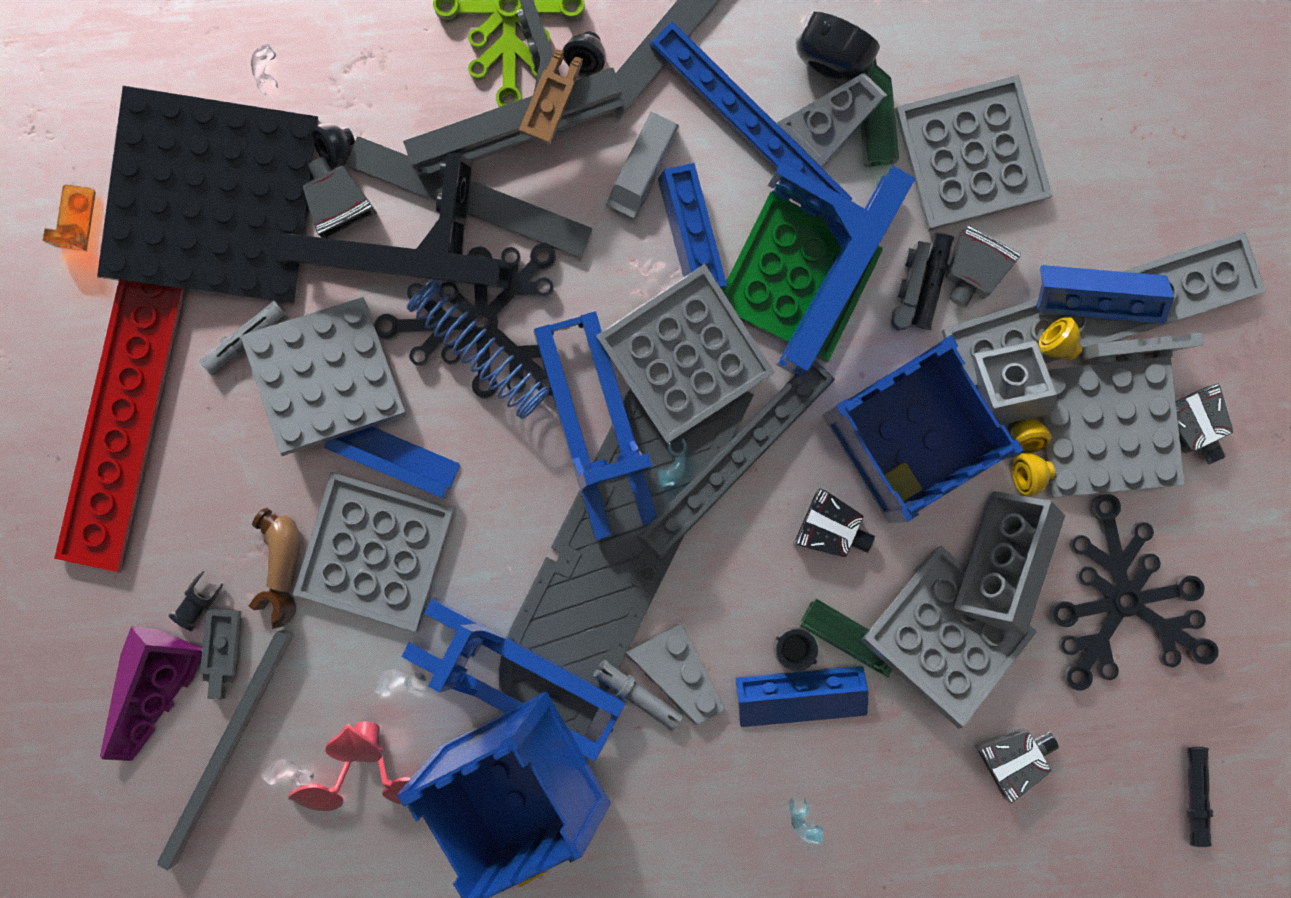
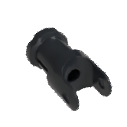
M202 571L194 578L184 592L186 597L176 611H171L168 615L177 625L191 632L195 629L194 623L204 609L210 608L223 586V583H221L213 596L201 594L195 585L205 571Z

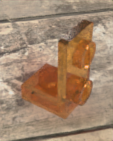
M63 185L56 230L44 228L43 241L56 248L87 252L96 191L88 187Z

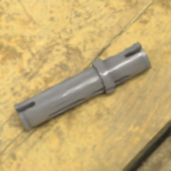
M271 301L267 307L230 337H223L220 340L221 344L203 359L201 358L199 362L209 374L215 375L233 358L237 360L242 356L240 352L245 348L241 335L273 326L283 317H286V313L275 301Z
M603 660L599 664V667L609 675L596 669L593 677L616 691L615 695L620 699L626 698L670 731H673L678 726V724L668 718V715L680 722L683 717L681 712L676 711L636 683L635 677L630 674L626 676L609 664L607 660Z

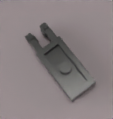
M918 241L914 248H908L904 266L909 267L906 279L901 278L897 291V297L902 298L900 306L892 311L890 323L897 331L906 330L913 322L911 319L914 318L931 243Z

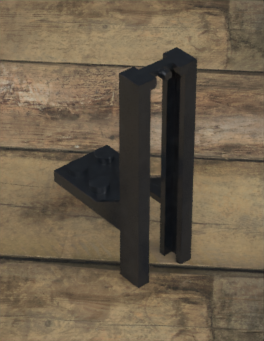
M447 152L446 160L441 162L440 179L444 180L442 193L438 194L436 200V211L440 213V216L416 249L282 233L280 259L304 264L509 289L512 263L503 262L501 259L463 255L474 162L457 153Z

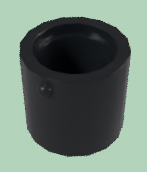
M789 627L782 630L776 636L773 652L776 659L785 668L792 671H803L812 664L817 663L818 645L815 638L809 632L798 627Z

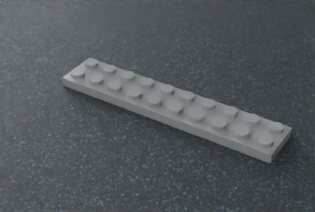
M1245 232L1122 271L1166 275L1168 277L1174 299L1166 324L1266 292ZM1038 299L945 328L941 331L944 339L950 335L953 336L958 344L956 349L965 362L963 367L974 385L977 386L974 354L1037 341L1039 344V339L1044 331L1061 318L1070 317L1077 323L1081 336L1080 345L1082 347L1117 341L1166 324L1043 314L1037 312L1036 305ZM1041 352L1045 363L1058 360L1057 358L1048 357Z

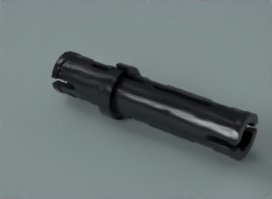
M944 233L934 234L935 238L929 260L926 263V272L912 326L920 329L931 330L944 275L949 272L950 265L947 263L955 237ZM941 253L936 277L933 278L937 257ZM930 285H933L928 309L925 310Z
M1187 747L1189 808L1186 809V816H1189L1190 846L1195 847L1212 846L1210 817H1213V809H1210L1208 747Z

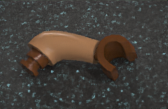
M266 507L257 513L252 526L256 529L261 528V533L265 535L264 542L268 545L269 557L266 586L269 588V591L258 593L249 604V607L252 610H264L270 601L273 606L271 615L272 629H277L288 623L296 612L295 600L288 592L292 583L300 539L299 530L292 518L286 514L279 517L276 514H272V511Z

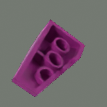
M131 626L120 654L100 753L101 759L132 761L155 731L154 724L164 711L169 712L175 704L172 701L183 686L187 688L193 680L202 658L201 647L159 629Z

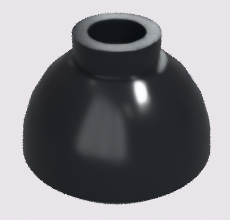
M587 31L573 36L563 47V59L568 66H570L575 57L583 59L579 73L592 75L603 69L606 60L605 49L600 41V37L596 33Z
M333 124L316 125L313 129L312 137L315 139V148L321 158L325 157L328 165L331 167L341 164L346 159L350 146L355 143L351 130L348 127L340 128Z

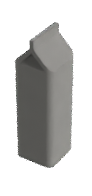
M650 112L612 188L606 203L607 206L633 219L635 218L679 133L678 124L654 112Z

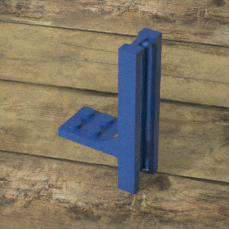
M781 162L767 186L773 188L772 193L785 201L792 199L799 203L800 209L806 214L816 217L818 214L823 217L841 250L776 364L777 366L797 377L808 372L916 178L893 165L887 175H883L863 208L785 162Z
M596 311L552 325L535 328L533 333L594 539L599 540L612 536L597 484L628 476L642 526L649 525L657 517L644 474V471L652 466L649 453L641 455L634 441L610 357L596 337L597 334L602 332ZM576 325L579 328H584L621 452L619 457H617L618 462L608 465L606 459L590 463L553 338L555 331H563Z
M431 599L424 614L457 631L442 659L411 642L407 644L401 656L434 674L428 687L439 693L453 689L475 696L504 713L522 704V702L467 673L468 669L465 666L470 656L475 657L481 645L610 713L611 718L601 737L595 742L568 728L583 755L593 761L598 759L627 701L620 699L616 695L443 602Z

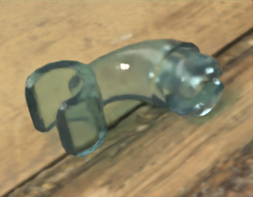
M682 439L684 448L679 453L672 450L671 441L668 443V450L675 457V461L668 469L658 471V479L661 486H673L684 476L687 467L686 453L688 450L684 439Z
M791 798L788 806L792 813L791 821L795 833L804 842L810 844L811 842L821 843L823 840L822 827L819 825L812 826L803 818L809 812L808 802L804 798V807L797 811L793 809L794 799Z

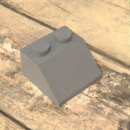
M1037 341L974 354L978 391L999 425L1052 413L1057 393Z

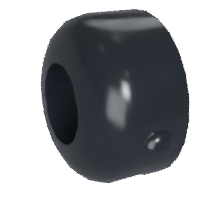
M817 11L810 12L807 15L804 29L796 38L795 43L797 54L806 65L824 76L841 82H848L863 73L867 75L880 50L878 41L860 27L837 16Z

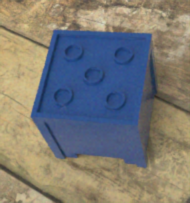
M952 335L866 389L837 404L822 415L888 523L909 522L919 515L918 511L1001 460L1013 458L1024 451L1017 439H1012L1005 426L999 425L963 367L965 362L956 349L958 344ZM904 461L922 487L921 491L905 501L901 499L897 491L892 489L884 476V473Z
M547 691L440 745L397 794L403 807L407 805L415 821L420 820L421 817L424 818L458 876L453 885L461 898H490L567 860L571 863L581 858L611 805V801Z

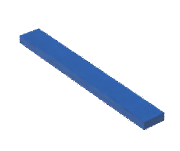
M673 21L650 43V47L775 170L783 161L845 198L853 199Z

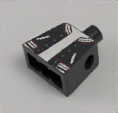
M818 488L793 544L840 557H847L851 546L868 553L874 542L875 535L859 529L864 517L861 513L826 490Z

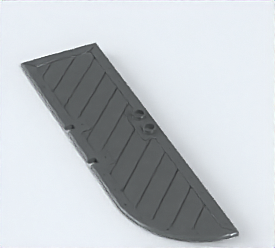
M631 388L629 389L623 404L634 441L641 455L649 453L652 466L644 471L657 516L733 439L754 394L748 391L667 443ZM611 425L593 462L606 459L608 465L618 462L617 457H619L621 452L613 425ZM628 476L597 484L612 534L609 537L599 540L594 539L581 491H578L551 546L553 550L561 553L557 561L548 557L545 558L507 635L513 641L608 691L609 686L593 677L595 670H601L606 675H609L599 667L603 660H607L609 664L619 669L625 657L624 653L628 651L684 538L683 536L660 561L637 539V536L648 525L642 526ZM501 655L499 691L522 703L547 691L566 726L583 736L586 735L599 709L597 706Z

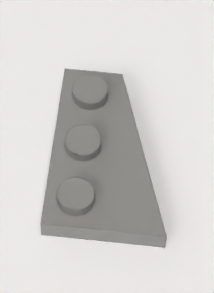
M863 73L792 115L780 120L777 124L822 167L887 97V94Z
M1200 332L1174 338L1172 336L1144 339L1142 340L1143 342H1140V339L1098 343L1084 346L1082 354L1083 360L1096 359L1097 365L1115 363L1116 357L1124 356L1125 361L1145 359L1144 354H1153V358L1171 356L1172 358L1173 351L1203 346V335Z
M682 623L624 653L631 662L633 661L644 672V675L651 682H654L668 696V699L694 725H698L725 710Z

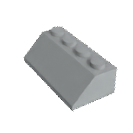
M993 491L954 606L955 611L995 628L1027 635L1065 515L1052 501Z

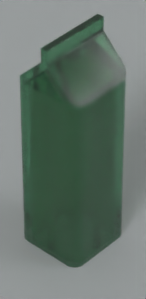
M875 59L867 76L887 94V97L860 125L864 167L894 165L899 160L892 78L877 66Z
M814 597L798 625L888 678L893 669L861 641L869 629Z

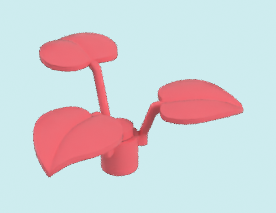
M363 721L356 723L354 728L347 724L336 737L326 744V754L344 762L336 784L330 789L320 784L305 785L292 791L288 795V799L312 810L331 811L338 809L343 804V797L337 793L341 788L351 762L371 763L378 761L382 783L387 787L383 789L382 795L386 799L402 805L397 794L411 777L397 778L393 781L388 779L383 759V747L378 745L380 726L373 722Z

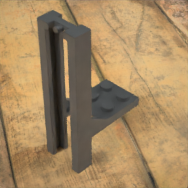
M520 0L521 10L516 11L525 40L531 38V40L527 41L530 49L529 52L535 69H538L534 88L535 92L544 69L547 70L553 53L534 0ZM614 68L575 81V87L556 132L623 109L619 98L622 95V90ZM533 96L404 140L403 143L410 163L419 179L439 174L441 162L446 160L447 152L461 154L471 161H476L536 140L519 132L520 125Z

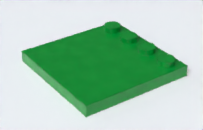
M770 192L726 280L727 286L722 291L742 321L788 343L841 249L822 217L818 215L816 217L810 216L803 212L799 205L780 199ZM878 246L816 358L826 363L829 362L884 248Z

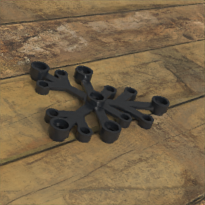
M538 244L531 250V260L518 273L521 255L516 248L508 247L501 254L503 262H507L505 260L507 253L514 252L517 255L516 261L512 263L509 289L504 288L489 306L487 286L474 284L475 307L459 293L458 287L453 282L442 283L439 295L441 298L445 297L443 295L444 289L448 286L453 287L455 290L454 295L446 302H451L453 305L459 302L458 309L462 313L469 312L467 317L453 330H466L473 321L481 316L488 319L485 327L480 328L475 325L462 338L456 348V352L471 343L483 329H487V332L476 342L477 353L489 342V338H496L494 342L500 348L505 346L504 351L509 357L514 355V358L509 362L510 374L520 364H523L522 368L528 373H532L531 376L536 380L535 384L541 382L537 387L539 391L544 388L542 381L546 377L545 370L531 359L541 358L538 346H517L497 328V315L515 296L538 295L542 298H547L552 295L554 286L549 278L542 277L536 282L529 281L539 270L546 271L551 269L556 262V254L550 245ZM481 246L472 248L468 253L469 256L483 254L486 258H493L490 251ZM540 251L548 252L549 257L546 261H539L537 259V254ZM542 282H547L550 285V289L546 293H541L538 290V286ZM420 283L411 284L407 289L408 298H412V291L415 288H421L423 285ZM431 299L423 308L430 312L438 303ZM440 307L433 314L434 318L430 319L428 326L439 321L447 312ZM391 314L380 315L374 323L377 335L384 340H393L400 333L435 332L437 326L426 328L427 318L421 320L397 319ZM450 315L446 318L437 334H441L450 328L459 317H452ZM384 321H391L392 328L388 332H383L381 329ZM433 332L421 346L414 347L410 351V361L416 366L426 365L429 362L430 355L444 341L446 334L441 337H435ZM455 343L445 346L441 352L443 361L449 365H455L461 360L462 353L457 354L455 360L449 361L446 359V352L453 349ZM490 347L478 359L477 368L490 359ZM417 351L425 353V359L422 362L414 360V355ZM491 365L487 368L482 378L491 374ZM482 368L472 381V389L478 397L489 399L497 393L498 388L488 389L487 391L479 389L480 374L484 369ZM522 368L508 382L507 388L509 390L512 389L510 383L514 378L524 379ZM496 379L494 380L491 387L498 384ZM526 382L522 385V387L518 390L516 394H519L525 390ZM547 388L549 389L547 396H552L550 388Z
M1103 494L1096 497L1092 504V510L1095 516L1101 519L1108 554L1091 544L1090 539L1084 535L1074 536L1070 540L1069 546L1075 554H1084L1113 573L1115 586L1099 576L1093 567H1081L1076 574L1077 581L1082 585L1092 586L1109 598L1077 605L1067 601H1060L1051 608L1050 616L1052 621L1061 627L1073 626L1079 617L1111 611L1098 633L1081 637L1066 635L1060 639L1059 648L1064 654L1075 655L1079 650L1087 649L1078 664L1070 665L1065 670L1064 680L1067 686L1078 691L1089 688L1093 681L1090 669L1098 657L1100 663L1097 666V674L1099 677L1105 680H1113L1118 676L1119 668L1114 663L1109 640L1123 618L1133 615L1138 616L1158 630L1162 647L1159 660L1164 666L1176 667L1181 662V654L1176 649L1175 641L1189 650L1191 659L1196 663L1204 665L1213 663L1219 653L1216 643L1205 638L1195 639L1182 630L1185 628H1202L1205 625L1206 618L1201 611L1188 610L1182 616L1165 619L1143 605L1176 597L1185 601H1196L1204 594L1205 587L1202 580L1196 576L1185 575L1180 577L1176 584L1141 591L1151 574L1156 572L1161 565L1157 555L1144 554L1139 558V569L1129 583L1127 570L1144 543L1153 537V527L1146 522L1136 523L1132 527V538L1122 552L1115 520L1121 511V503L1116 496L1111 494ZM1103 501L1109 504V511L1107 513H1103L1100 510V504ZM1141 526L1147 529V535L1144 538L1138 535V529ZM1078 539H1082L1085 542V548L1082 551H1079L1075 546ZM1148 557L1154 560V566L1151 569H1147L1145 566V560ZM1085 570H1089L1092 573V579L1089 582H1085L1082 578ZM1186 582L1192 585V591L1189 594L1183 591V585ZM1124 595L1130 598V603L1126 607H1123L1120 603L1121 597ZM1061 608H1065L1068 612V616L1064 620L1058 617V611ZM1194 613L1199 617V622L1196 625L1190 623V617ZM1069 639H1072L1075 644L1074 649L1071 651L1065 649V642ZM1200 645L1206 648V653L1202 657L1197 654V648ZM1170 651L1175 655L1172 663H1168L1165 658L1166 654ZM1107 664H1110L1113 669L1112 674L1109 676H1105L1103 673V668ZM1075 671L1081 673V680L1077 683H1074L1071 678Z

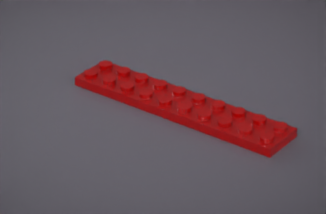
M118 281L54 559L121 572L185 294L183 289Z

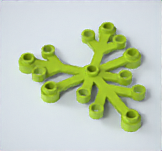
M433 0L435 13L443 20H451L457 14H492L479 28H474L468 35L470 45L477 50L487 46L488 37L503 23V35L479 59L470 62L468 71L474 80H483L488 74V68L503 54V86L496 93L498 107L506 105L504 104V99L507 96H513L515 102L522 100L521 93L516 88V54L531 68L532 74L536 79L537 73L535 72L529 47L516 36V23L520 26L516 12L521 10L520 0ZM534 0L538 14H562L567 19L575 20L580 18L585 10L584 0ZM448 3L453 6L450 12H443L441 10L444 4ZM511 3L516 7L514 11L506 12L504 10L505 5ZM574 3L578 6V9L575 12H569L566 9L567 6ZM544 29L550 45V34L546 29ZM481 34L484 36V40L481 43H474L473 37ZM476 65L484 67L481 74H474L472 72Z

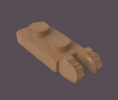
M559 49L555 50L547 70L544 69L519 128L521 134L548 145L551 144L563 116L583 59L575 57L569 66L566 78L557 75L556 73L564 58V52Z

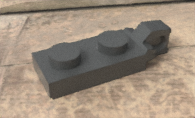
M206 610L200 673L203 674V681L209 682L208 699H225L227 683H233L236 672L241 611Z

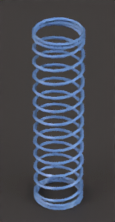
M436 279L427 282L410 299L407 304V310L413 312L418 309L416 314L418 320L428 317L425 327L433 328L437 326L434 332L435 337H441L446 334L443 345L449 346L455 343L452 353L457 355L464 352L461 360L462 363H469L474 360L471 365V372H477L484 368L480 374V381H485L493 376L489 383V389L493 390L502 385L498 392V398L501 399L511 394L507 401V407H513L521 402L516 410V416L520 417V419L526 418L546 398L549 389L547 387L542 388L524 405L541 384V382H538L521 398L510 404L515 394L532 373H529L507 393L501 395L508 382L523 367V364H520L504 380L491 387L499 373L514 358V355H511L490 375L482 378L487 368L505 349V346H502L494 356L480 367L473 369L478 359L494 343L496 338H492L482 350L464 361L471 347L487 332V329H483L471 343L455 352L462 338L478 323V320L473 321L456 339L446 343L453 329L467 317L469 312H464L450 328L441 334H437L444 320L459 307L460 303L454 304L443 318L428 326L435 311L451 297V294L443 297L432 311L419 317L424 305L442 288V285H439Z

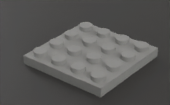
M1019 75L896 107V116L912 174L916 178L915 185L928 230L1052 197Z
M705 264L596 335L667 443L775 373Z
M364 297L241 335L281 456L406 416Z
M1171 356L1048 370L1057 393L1052 413L1043 416L1044 425L1052 435L1051 441L1046 446L1048 461L1055 468V477L1050 480L1052 497L1185 485Z
M331 472L293 595L417 632L455 509Z
M939 546L861 641L952 724L960 729L969 721L1037 631L1029 626L1027 635L1002 630L955 611L954 606L967 568L942 546Z

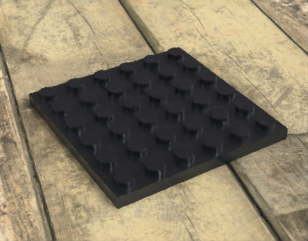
M123 85L97 277L294 305L299 263L280 259L282 233L303 235L307 208L303 186L310 182L311 171L308 165L313 161L315 139H313L312 133L317 125L318 116Z

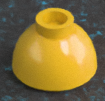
M1070 317L1061 318L1052 323L1039 339L1038 346L1040 351L1048 357L1066 358L1068 361L1078 357L1083 347L1080 345L1081 336L1077 323Z
M1032 418L1013 422V426L1009 430L1012 439H1017L1024 450L1021 453L1037 452L1046 447L1052 439L1049 429L1039 420Z
M1020 453L1013 461V482L1017 490L1026 497H1033L1041 493L1047 487L1049 480L1055 477L1053 464L1050 461H1044L1043 458L1035 454Z

